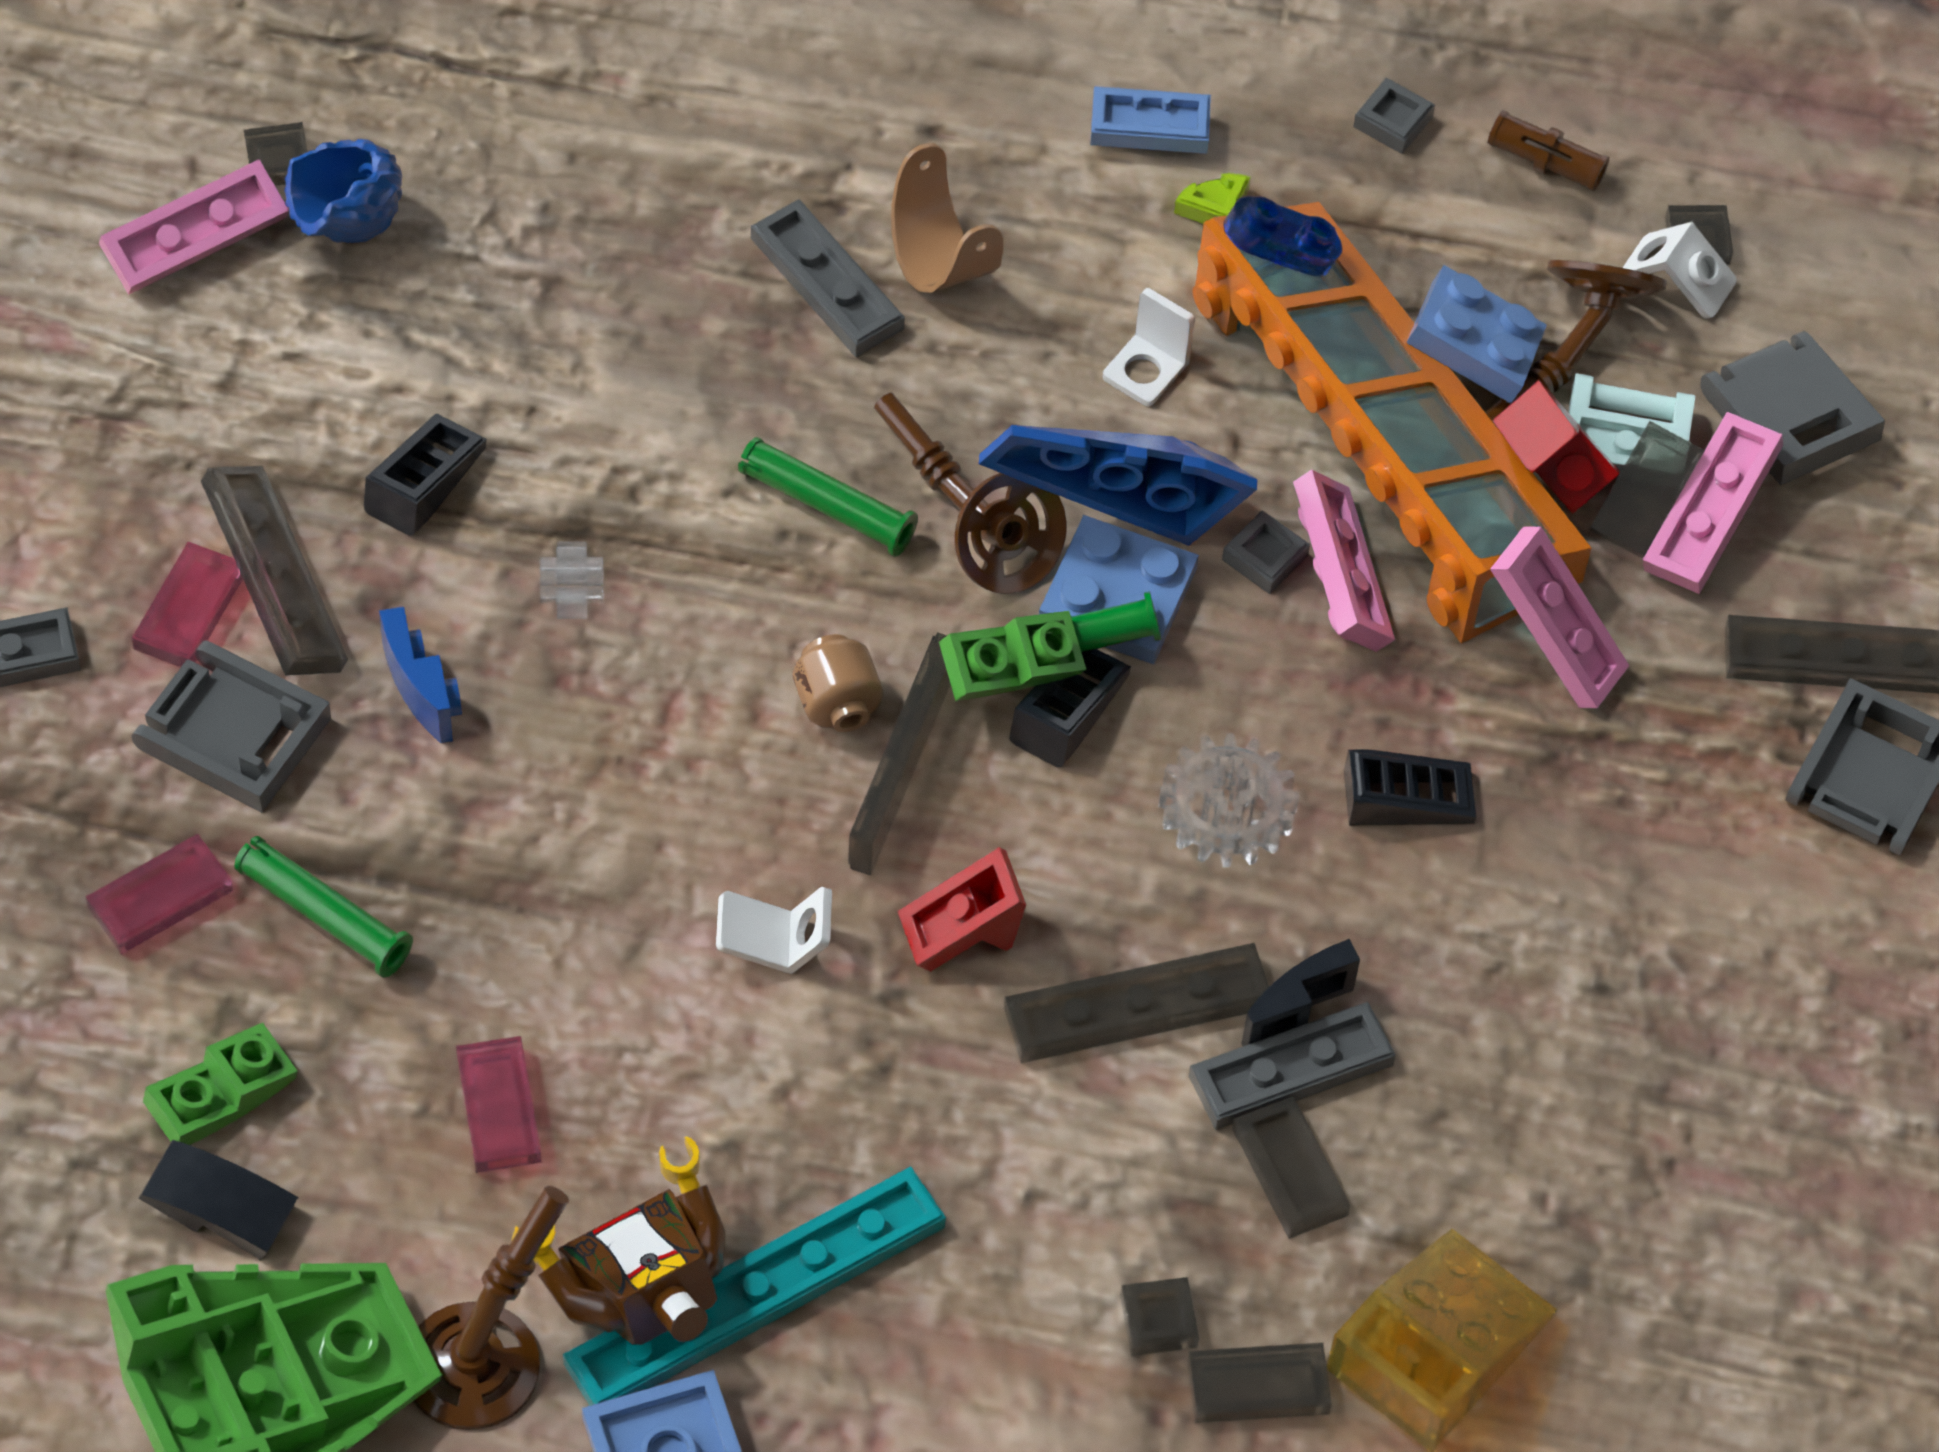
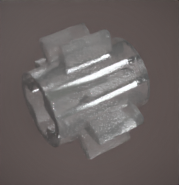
M557 542L556 557H540V603L557 604V619H587L588 604H604V558L588 557L587 542Z

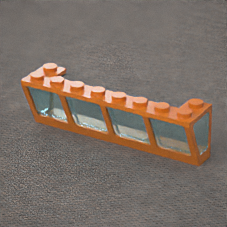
M1320 202L1213 217L1203 223L1201 245L1197 254L1196 283L1193 287V297L1197 308L1205 318H1213L1226 336L1240 330L1241 323L1252 327L1262 340L1270 362L1277 369L1285 370L1297 386L1299 397L1307 410L1311 413L1317 412L1331 430L1332 439L1339 452L1345 457L1351 456L1365 474V480L1372 495L1378 501H1385L1398 517L1402 532L1409 543L1414 547L1420 546L1434 566L1427 594V604L1437 623L1444 627L1448 626L1462 644L1519 615L1490 569L1523 527H1542L1578 584L1583 582L1592 549L1535 475L1530 473L1507 440L1449 367L1406 343L1414 326L1413 320Z

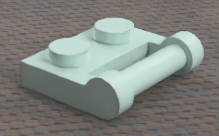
M1575 373L1568 413L1619 469L1620 474L1615 478L1680 490L1684 476L1695 395L1677 392L1674 398L1593 383L1594 376ZM1589 406L1671 421V423L1592 409Z

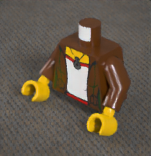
M687 1136L684 1137L686 1150L691 1158L690 1162L685 1166L678 1167L670 1164L666 1159L663 1145L659 1151L661 1173L669 1182L678 1184L681 1195L675 1197L674 1193L668 1189L558 1248L561 1259L552 1249L555 1225L533 1260L543 1270L538 1275L566 1317L574 1324L608 1333L615 1331L632 1345H643L667 1331L678 1341H689L696 1338L705 1329L708 1322V1315L705 1311L713 1307L717 1300L712 1279L718 1276L723 1269L726 1233L708 1186H700L697 1179L700 1168V1154L698 1146L693 1139ZM517 1226L514 1228L512 1240L519 1230Z

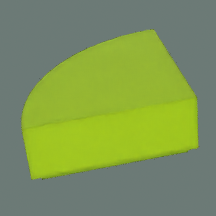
M1237 173L1221 174L1220 179L1205 181L1198 185L1192 183L1178 195L1175 201L1174 214L1202 224L1213 217L1238 214L1249 191L1251 177Z

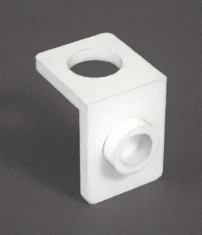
M1693 222L1646 234L1623 266L1626 269L1648 274L1665 270L1704 319L1715 316L1737 281L1734 273ZM1665 243L1664 247L1656 255L1644 261L1652 250Z
M1145 288L1140 294L1136 333L1104 369L1103 380L1144 406H1152L1189 364L1195 323L1193 314L1152 289ZM1144 359L1153 362L1159 368L1160 375L1151 383L1141 384L1132 381L1126 375L1125 368L1134 360Z
M820 887L792 911L731 891H725L718 899L717 949L729 955L793 974L829 945L832 890ZM816 912L814 931L810 939L805 943V930L808 921Z

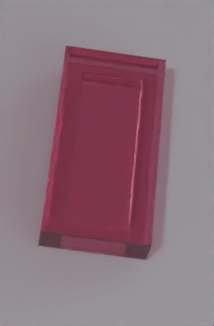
M188 541L133 634V650L182 667L187 659L196 662V649L202 641H208L246 575L245 563Z
M196 834L86 896V902L90 912L122 955L233 892L231 878L201 837Z
M521 1036L456 1046V1057L475 1172L479 1173L542 1163Z

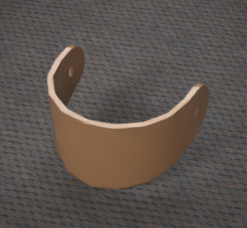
M925 143L912 149L905 156L900 166L891 203L893 244L897 262L906 281L918 292L934 293L994 273L1001 266L1003 256V236L1000 230L994 225L983 224L972 228L964 235L955 214L949 192L947 158L944 150L935 143ZM928 161L926 165L920 167L922 162ZM984 242L981 247L976 248L979 243Z

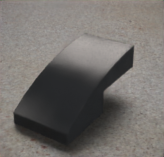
M1350 939L1327 947L1308 957L1277 979L1247 1012L1242 1046L1307 1024L1311 1006L1354 991L1360 958Z
M176 1140L170 1142L138 1199L190 1230L197 1232L204 1226L260 1260L268 1253L299 1198L275 1183L233 1162Z

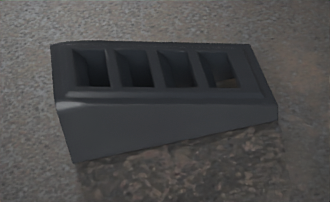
M437 413L434 414L365 478V512L379 521L409 536H413L431 518L486 449L487 439ZM436 442L454 453L450 455L432 445ZM405 478H408V479H410L411 481H413V482H415V483H417V484H419V485H416V484H414V483H412V482L406 480Z
M1098 649L1082 652L1086 667L1083 673L1101 682L1096 684L1080 675H1074L1034 686L1015 707L1009 735L1011 743L1056 767H1062L1077 750L1130 674L1131 666Z
M1348 749L1344 767V781L1349 826L1475 824L1476 809L1471 763L1379 750ZM1419 782H1429L1431 799L1420 798ZM1442 782H1454L1456 802L1444 801ZM1370 783H1381L1382 793L1371 791ZM1394 783H1405L1406 796L1395 794Z

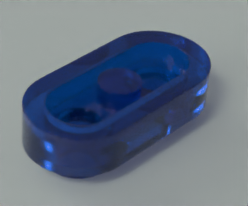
M1244 196L1239 198L1224 220L1226 235L1244 252L1309 276L1319 277L1326 275L1342 253L1343 247L1337 231L1327 220L1317 216H1308L1283 207L1266 197Z

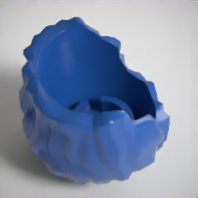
M349 139L338 141L337 143L324 142L315 150L292 158L285 177V204L289 207L290 218L296 221L297 227H301L302 233H306L307 236L324 235L336 243L366 242L383 233L391 225L398 211V201L402 197V172L397 165L395 155L390 154L389 150L374 144L368 139H357L355 141Z

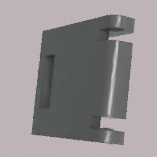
M1806 331L1793 335L1790 343L1787 340H1782L1727 364L1721 368L1720 374L1712 371L1701 377L1700 386L1703 395L1722 418L1729 412L1782 434L1783 447L1769 470V473L1780 486L1882 440L1885 424L1884 418ZM1838 416L1834 433L1803 447L1794 437L1798 433Z
M202 641L195 651V656L203 666L189 659L185 661L145 714L146 722L149 726L140 724L131 736L132 741L138 749L263 813L331 720L330 703L212 642ZM282 726L293 731L266 767L263 759L259 758L267 745Z
M1850 678L1792 782L1785 801L1797 806L1805 793L1814 796L1808 812L1878 845L1884 832L1887 831L1894 835L1889 851L1901 856L1939 786V720ZM1869 717L1922 742L1918 756L1862 730L1866 719Z

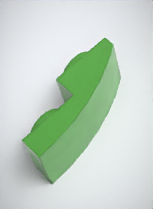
M1069 611L1016 617L1003 627L950 633L939 642L955 701L1025 689L1078 675L1086 670Z
M260 1023L207 1046L202 1063L147 1086L143 1103L170 1142L176 1140L191 1145L224 1128L264 1103L296 1079L298 1071L264 1023Z

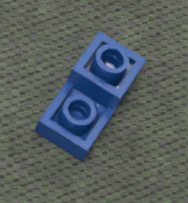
M404 607L379 610L382 644L387 664L403 700L416 719L440 743L452 742L451 717L462 715L456 677L444 679L440 655L425 656L421 630L409 631Z

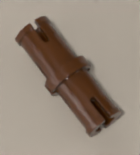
M1504 110L1496 118L1487 141L1488 145L1497 146L1534 163L1533 170L1539 173L1546 174L1548 170L1582 184L1592 191L1598 188L1610 161V158L1606 155H1600L1563 138L1564 132L1557 128L1551 127L1549 131L1514 117ZM1527 140H1530V141H1532V142H1534V143H1537V144H1539V145H1541V146H1543V147H1545V148H1547V149H1549V150H1551V151H1553V152H1556V153H1559V154H1561V155H1563V156H1566V157H1568V158H1570V159H1572V160H1571V161H1566V160H1564V159H1562V158H1560V157H1557V156H1555V155H1553V154H1551V153H1549V152H1547V151H1545V150H1543V149H1540V148H1537V147H1535V146H1533V145H1530V144L1526 143V141H1527Z

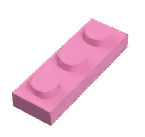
M260 159L102 235L99 245L129 295L285 219L289 209Z
M1727 412L1644 556V571L1700 594L1783 447L1782 434Z
M1310 470L1293 483L1300 503L1298 515L1302 525L1308 531L1315 554L1313 566L1317 576L1323 582L1330 605L1328 610L1330 623L1337 634L1343 639L1353 641L1377 652L1393 642L1395 637L1350 488L1314 470Z
M1523 527L1490 570L1578 707L1598 708L1630 665L1543 528Z

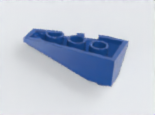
M1011 425L979 454V465L1187 546H1190L1257 490V479L1226 457L1201 448L1191 441L1181 440L1174 436Z

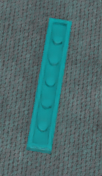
M910 1166L723 1267L721 1273L712 1279L717 1300L713 1307L705 1311L708 1315V1322L705 1329L696 1338L689 1341H678L667 1331L643 1345H632L615 1331L610 1333L603 1332L564 1353L563 1365L589 1406L653 1388L944 1229L946 1217Z

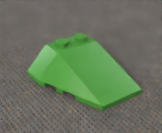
M386 1263L300 1264L298 1271H259L258 1264H236L234 1271L194 1272L193 1265H169L107 1284L106 1296L123 1384L155 1452H345L437 1384L442 1375Z

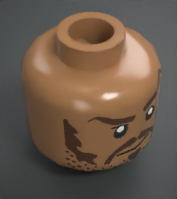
M826 635L807 644L802 650L801 657L797 660L792 672L795 686L808 719L822 728H834L838 732H849L862 727L869 721L870 714L878 708L884 695L883 687L866 645L854 639H848L844 635Z

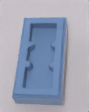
M1094 86L1090 145L1207 154L1211 95Z

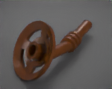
M1572 260L1548 261L1547 270L1569 286L1585 292L1583 305L1588 306L1589 309L1555 353H1546L1541 360H1538L1530 367L1524 385L1513 401L1538 380L1552 394L1561 389L1564 384L1571 380L1572 369L1610 321L1612 312L1619 311L1621 299L1647 296L1666 289L1667 281L1652 274L1616 266ZM1500 399L1485 413L1492 421L1511 403Z
M891 392L882 396L875 403L874 409L914 457L912 460L914 468L921 470L920 475L924 480H929L928 484L932 490L940 489L960 509L955 527V550L959 563L966 575L978 586L1000 594L1022 592L1042 581L1057 563L1066 539V513L1059 495L1002 473L991 476L974 489L959 474L961 466L958 462L952 461V455L949 451H944L945 447L941 441L933 442L894 393ZM1008 486L1004 499H998L990 504L984 500L991 492ZM1031 492L1037 497L1043 508L1046 522L1045 529H1039L1037 512L1026 499ZM1018 508L1023 511L1025 519L1014 514ZM968 532H971V541L975 552L984 561L982 569L971 555L968 545ZM982 539L991 544L989 551L984 547ZM1027 546L1038 552L1027 566L1015 573L1004 575L1003 561L1017 557Z
M546 1186L510 1245L500 1246L496 1257L489 1264V1269L482 1275L481 1281L484 1287L477 1302H461L446 1306L431 1314L418 1326L425 1342H427L430 1336L442 1325L458 1318L460 1321L445 1329L435 1340L432 1349H429L442 1374L443 1380L451 1387L461 1391L458 1405L442 1400L430 1389L414 1400L417 1407L434 1421L457 1429L474 1430L488 1428L504 1422L515 1415L532 1396L540 1373L538 1346L527 1325L504 1307L508 1300H515L519 1296L521 1288L528 1281V1276L534 1272L536 1264L533 1259L569 1202L568 1196L560 1189ZM497 1322L514 1335L520 1347H503L500 1339L493 1333ZM454 1338L450 1345V1351L443 1350L445 1345ZM492 1364L499 1366L497 1372L485 1381L491 1374ZM511 1370L519 1373L515 1384L506 1394L484 1405L482 1397L492 1394L499 1389L507 1380Z

